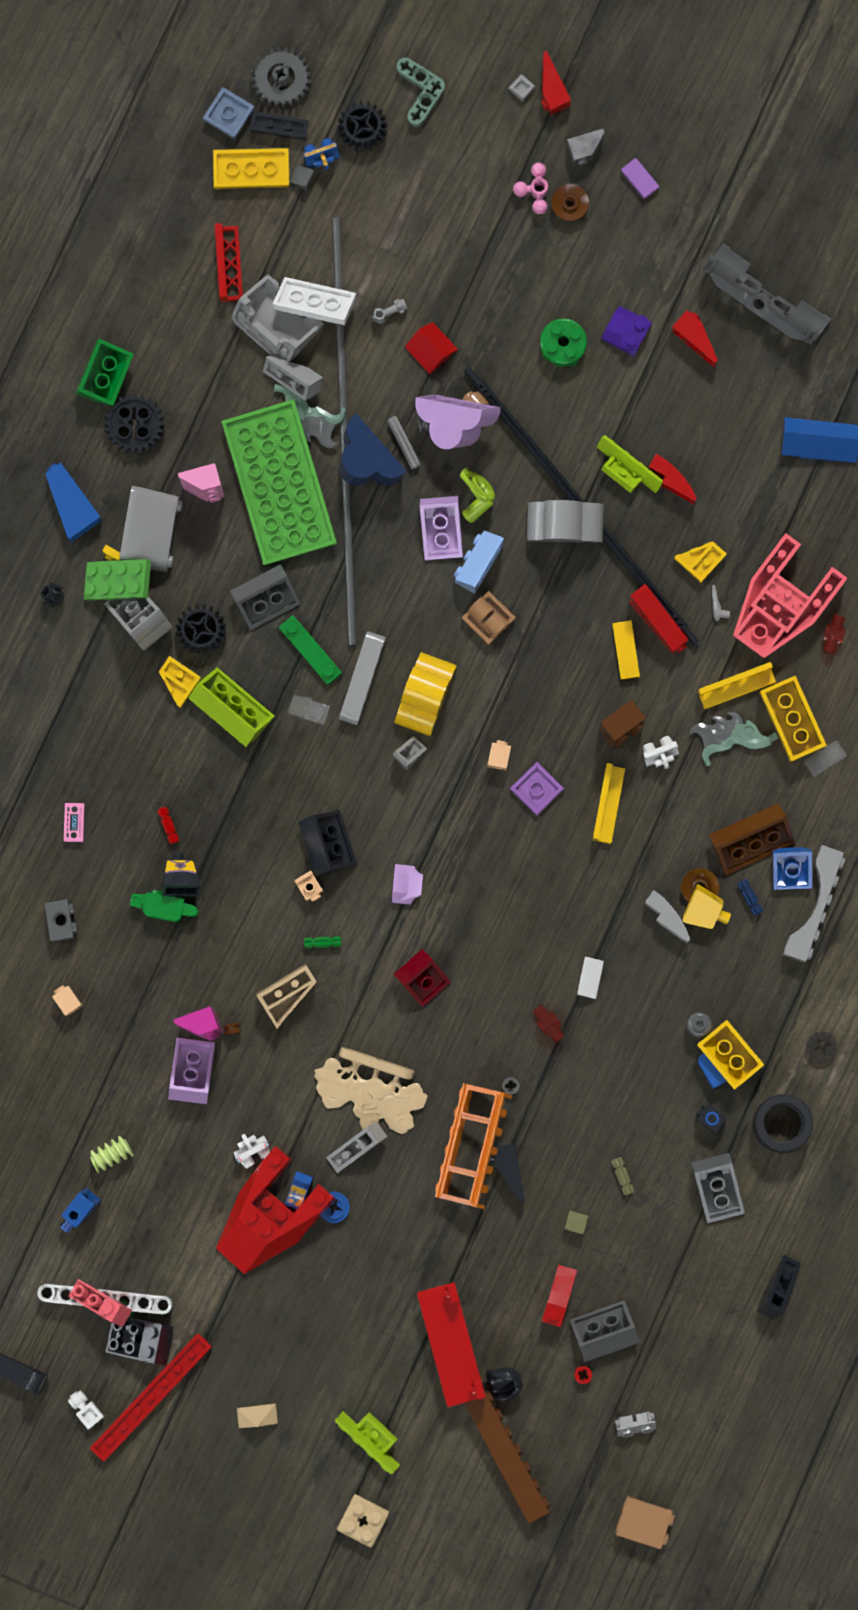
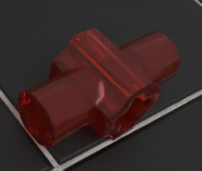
M833 614L831 624H827L823 635V640L826 641L823 652L835 654L837 646L842 644L846 631L843 628L845 617Z
M543 1004L533 1011L539 1020L536 1023L545 1036L550 1035L555 1043L565 1037V1034L560 1029L562 1024L552 1011L549 1013Z

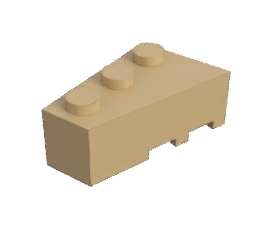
M304 964L256 994L276 1028L281 1025L284 1019L314 986L316 980L307 965Z

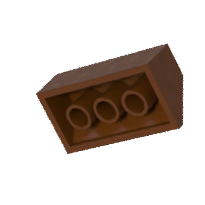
M778 803L708 835L725 875L772 855L773 850L787 848L795 844L787 816Z

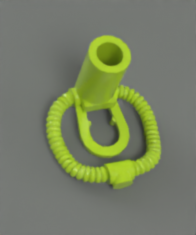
M465 468L461 471L460 477L477 499L462 511V514L467 521L473 523L493 505L495 494L490 483L484 477Z

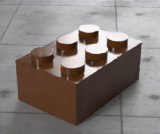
M630 700L600 723L599 731L612 748L615 746L619 748L627 742L631 734L634 737L642 731L646 717L633 700Z

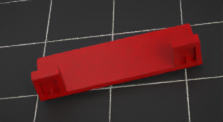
M455 1282L418 1292L417 1296L447 1406L450 1407L486 1398Z

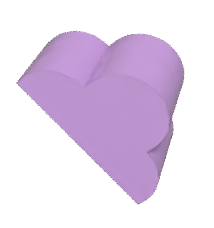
M440 395L416 397L415 401L416 410L420 418L430 423L429 433L432 441L442 449L459 448L474 444L480 436L481 428L491 426L497 421L501 408Z

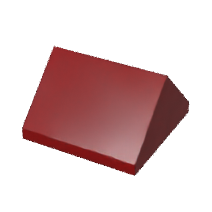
M433 322L419 329L405 346L406 350L429 374H432L458 351L455 345Z

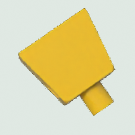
M697 884L683 914L682 922L713 929L716 921L727 925L731 914L722 910L724 901L720 897Z

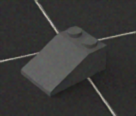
M729 1153L692 1162L707 1223L745 1214Z

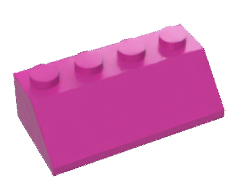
M207 1007L173 1020L180 1028L209 1041L220 1038L219 1034L223 1033L216 1011L212 1007Z

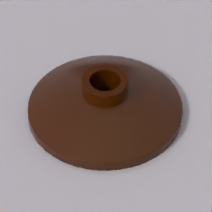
M566 184L554 192L551 205L554 213L560 219L575 221L586 214L589 207V198L585 190L580 186ZM568 202H572L574 205L572 207H568L566 204Z
M704 868L692 869L682 879L681 892L688 902L698 882H702L704 884L703 887L716 896L719 893V881L710 870Z

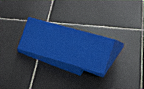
M784 417L781 455L796 456L801 459L857 463L858 425Z

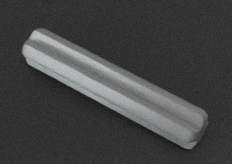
M396 416L388 419V424L410 468L415 469L420 466V462Z

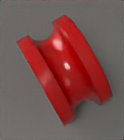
M580 1366L575 1370L574 1376L577 1382L586 1384L591 1380L592 1372L588 1367ZM582 1369L587 1370L586 1374L589 1376L582 1381L578 1372L580 1370L582 1372Z

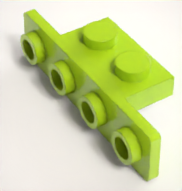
M604 435L601 438L597 448L610 457L601 469L604 473L630 493L640 482L655 493L659 490L663 480L658 475L646 468L607 436Z
M342 1412L335 1419L339 1428L349 1434L356 1444H359L371 1458H374L381 1465L383 1470L391 1475L400 1466L399 1463L386 1452L396 1442L397 1438L370 1412L358 1424L345 1412Z

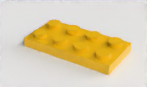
M288 148L213 150L214 189L289 187Z

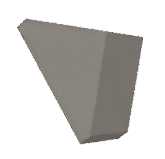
M413 736L393 753V758L408 770L427 748Z

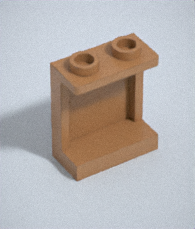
M626 1495L615 1534L661 1549L662 1545L666 1546L669 1537L666 1531L668 1526H672L675 1515H672V1510Z

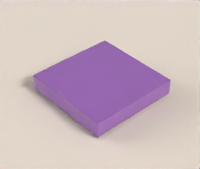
M536 762L510 790L538 816L564 788Z

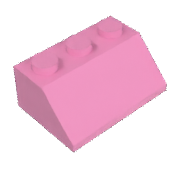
M215 463L178 473L183 489L206 502H217L221 500V497H225Z

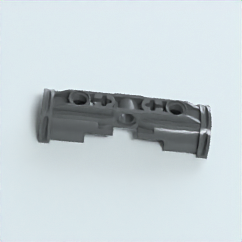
M724 243L715 255L711 254L708 257L702 270L711 276L717 287L790 338L803 340L811 346L830 322L831 318L829 316L823 315L803 300L795 307L782 297H775L762 288V283L746 273L751 264L730 250V247ZM758 299L764 301V306L758 303Z

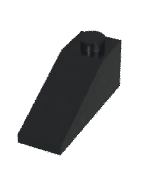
M516 1145L497 1146V1154L490 1155V1162L495 1163L496 1169L519 1201L525 1202Z
M786 1255L782 1257L762 1295L757 1308L759 1313L772 1320L783 1314L801 1263Z

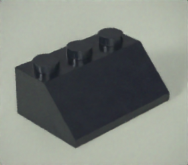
M340 810L312 815L298 822L315 877L357 865Z

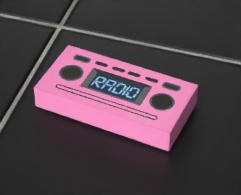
M65 803L64 842H84V803Z

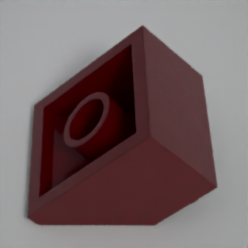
M423 949L394 973V976L421 1007L426 1005L451 982Z

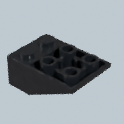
M132 1317L127 1318L123 1327L112 1323L106 1353L153 1364L166 1365L174 1326Z

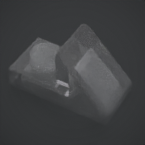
M294 695L288 714L325 725L330 706L312 701L311 698Z
M836 740L807 758L804 763L812 775L816 777L846 758L847 755Z

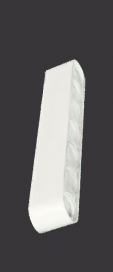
M44 1284L38 1289V1297L44 1302L84 1306L72 1298L68 1301L63 1299L62 1292L65 1289L72 1291L74 1286ZM46 1287L52 1290L50 1298L43 1296V1290ZM97 1289L119 1302L123 1295L129 1297L130 1303L127 1307L132 1309V1311L166 1314L173 1307L172 1300L166 1296ZM143 1297L149 1300V1306L146 1309L141 1308L139 1305V1301ZM163 1299L169 1304L168 1309L165 1311L158 1307L160 1300Z

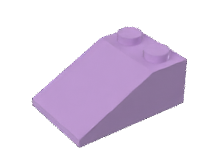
M458 496L420 499L425 560L463 557Z
M183 1038L176 1039L169 1100L207 1104L215 1047L214 1042Z

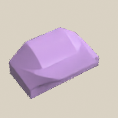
M395 864L392 903L411 905L414 899L421 896L423 874L419 873L415 866Z

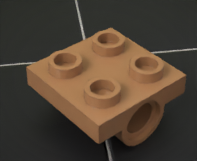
M489 591L479 598L462 617V620L488 645L516 619Z

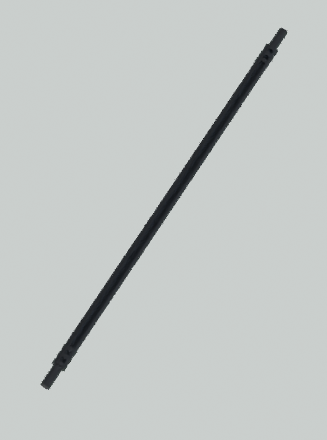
M470 367L465 369L466 375L489 404L501 407L500 418L570 501L584 502L485 381L480 380ZM603 524V541L641 586L644 584L648 586L690 643L695 646L699 640L690 631L689 625L681 618L680 614L676 612Z

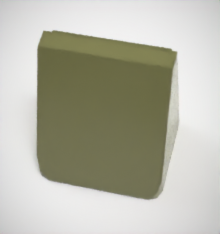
M569 1211L564 1229L584 1234L588 1216Z

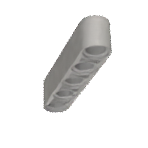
M367 631L339 720L358 725L386 637Z

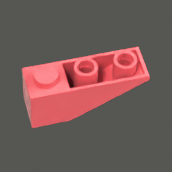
M80 1279L77 1280L69 1295L72 1299L121 1327L124 1326L132 1311L129 1307Z

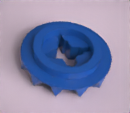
M330 1192L338 1199L337 1206L342 1211L335 1210L331 1216V1208H327L321 1217L328 1222L338 1223L348 1215L349 1202L343 1194Z

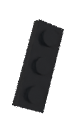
M253 111L250 132L306 140L309 120Z

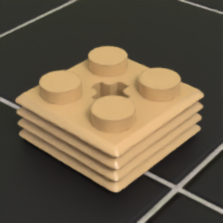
M355 1494L337 1530L368 1547H372L389 1511ZM366 1516V1521L369 1523L363 1526L359 1525L360 1521L358 1518Z

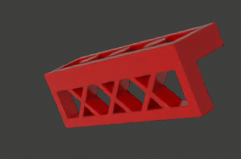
M222 223L215 224L220 301H238L243 296L238 226L223 227ZM235 231V238L230 243L224 239V232ZM229 248L236 252V256L232 261L225 257V253ZM231 266L237 270V275L233 280L226 275V271ZM232 284L238 288L239 296H228L227 290Z

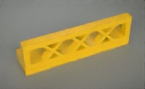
M771 662L700 688L698 695L704 710L775 684L776 680L771 670L773 668Z
M610 763L606 765L592 841L608 844L612 842L625 768L615 767Z

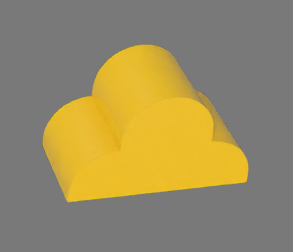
M421 652L404 689L395 724L431 737L457 665Z

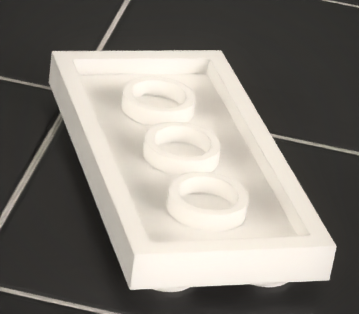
M285 277L272 305L274 310L345 325L357 297L354 292Z

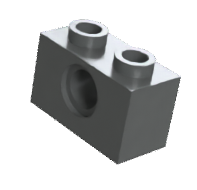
M68 899L45 903L50 941L58 942L75 939L74 934L78 932L76 922H72V915H75L73 903L70 904ZM66 916V923L59 926L57 924L58 917Z

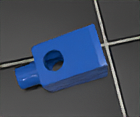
M88 1188L82 1190L61 1215L64 1221L60 1224V1228L69 1233L73 1227H79L102 1200Z

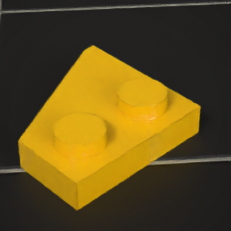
M712 541L704 544V546L678 554L674 559L701 583L727 554Z
M170 656L159 670L176 704L181 708L201 680V677Z

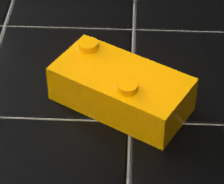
M796 676L759 692L790 762L827 746Z

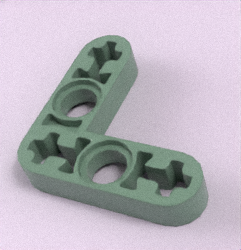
M402 58L397 63L398 74L423 89L408 113L409 124L413 127H419L424 123L443 95L445 83L441 78L411 59ZM406 64H408V68H409L411 71H409V70H407V69H405L404 71H402V66H401V65H404V66H405ZM418 73L426 75V79L422 82L417 81L415 77ZM439 83V84H440V90H439V89H436V90H435L434 96H435L436 98H434V97L431 95V93H432V91H433V84H434V85H437V84ZM429 98L432 103L430 106L424 107L421 104V100ZM420 108L422 110L419 114L420 120L416 119L413 121L412 115L416 116Z

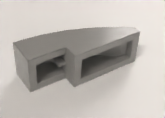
M653 890L644 904L659 914L655 922L687 944L690 937L681 918L673 907Z

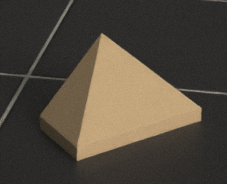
M276 1404L237 1408L239 1428L259 1427L278 1423Z

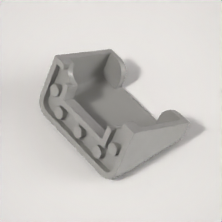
M267 274L239 298L233 311L232 319L241 330L272 357L291 362L321 330L324 323L319 319L304 318L301 315L274 310L272 304L280 288L279 283Z
M132 486L120 560H151L150 570L168 572V568H172L173 556H170V546L175 516L178 512H181L183 501H180L179 496Z

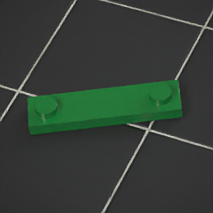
M294 615L279 626L283 634L327 685L342 674L340 669Z

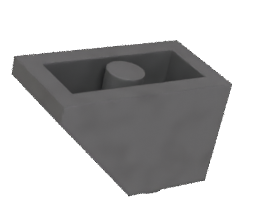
M604 129L567 139V147L574 166H584L593 159L604 138Z

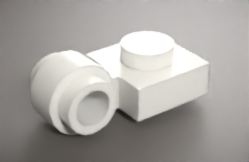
M81 1390L79 1392L76 1391L70 1396L68 1402L74 1409H81L76 1415L89 1429L103 1418L104 1415L92 1401L86 1405L85 1401L88 1399Z

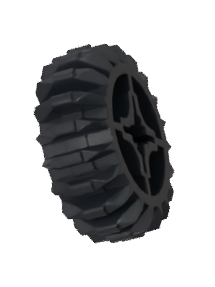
M359 101V106H356V103L353 102V108L346 106L347 112L341 111L343 118H338V123H340L337 125V130L340 131L338 135L343 137V143L348 142V148L355 145V151H358L359 147H362V152H365V147L373 150L372 144L378 147V140L384 141L383 135L387 134V130L384 129L388 127V123L384 122L386 116L382 115V109L377 110L376 104L370 107L369 101L366 105H363V101ZM357 114H365V115L362 116V117H356V116H355V115H357ZM372 117L378 124L376 131L370 125ZM348 122L352 123V126L355 128L353 136L347 130ZM366 124V128L359 129V125ZM363 135L369 136V138L360 139Z
M195 604L196 610L193 611L189 606L188 610L190 613L187 614L185 611H182V615L185 618H177L182 624L175 625L177 629H181L175 632L176 636H182L178 639V642H185L182 645L183 649L190 646L188 649L189 653L196 649V655L200 654V650H203V654L207 655L206 649H210V652L213 653L214 649L212 646L215 645L217 648H220L217 641H225L220 635L227 634L225 630H221L227 626L226 623H220L224 620V617H218L220 614L218 610L212 613L213 606H210L207 611L206 604L202 605V609H199L198 604ZM205 615L199 622L190 621L195 616ZM210 618L216 623V633L208 628ZM204 625L206 632L201 631L200 634H197L198 630L196 628H201ZM186 626L194 631L192 642L186 637ZM203 637L213 638L207 643L197 644Z

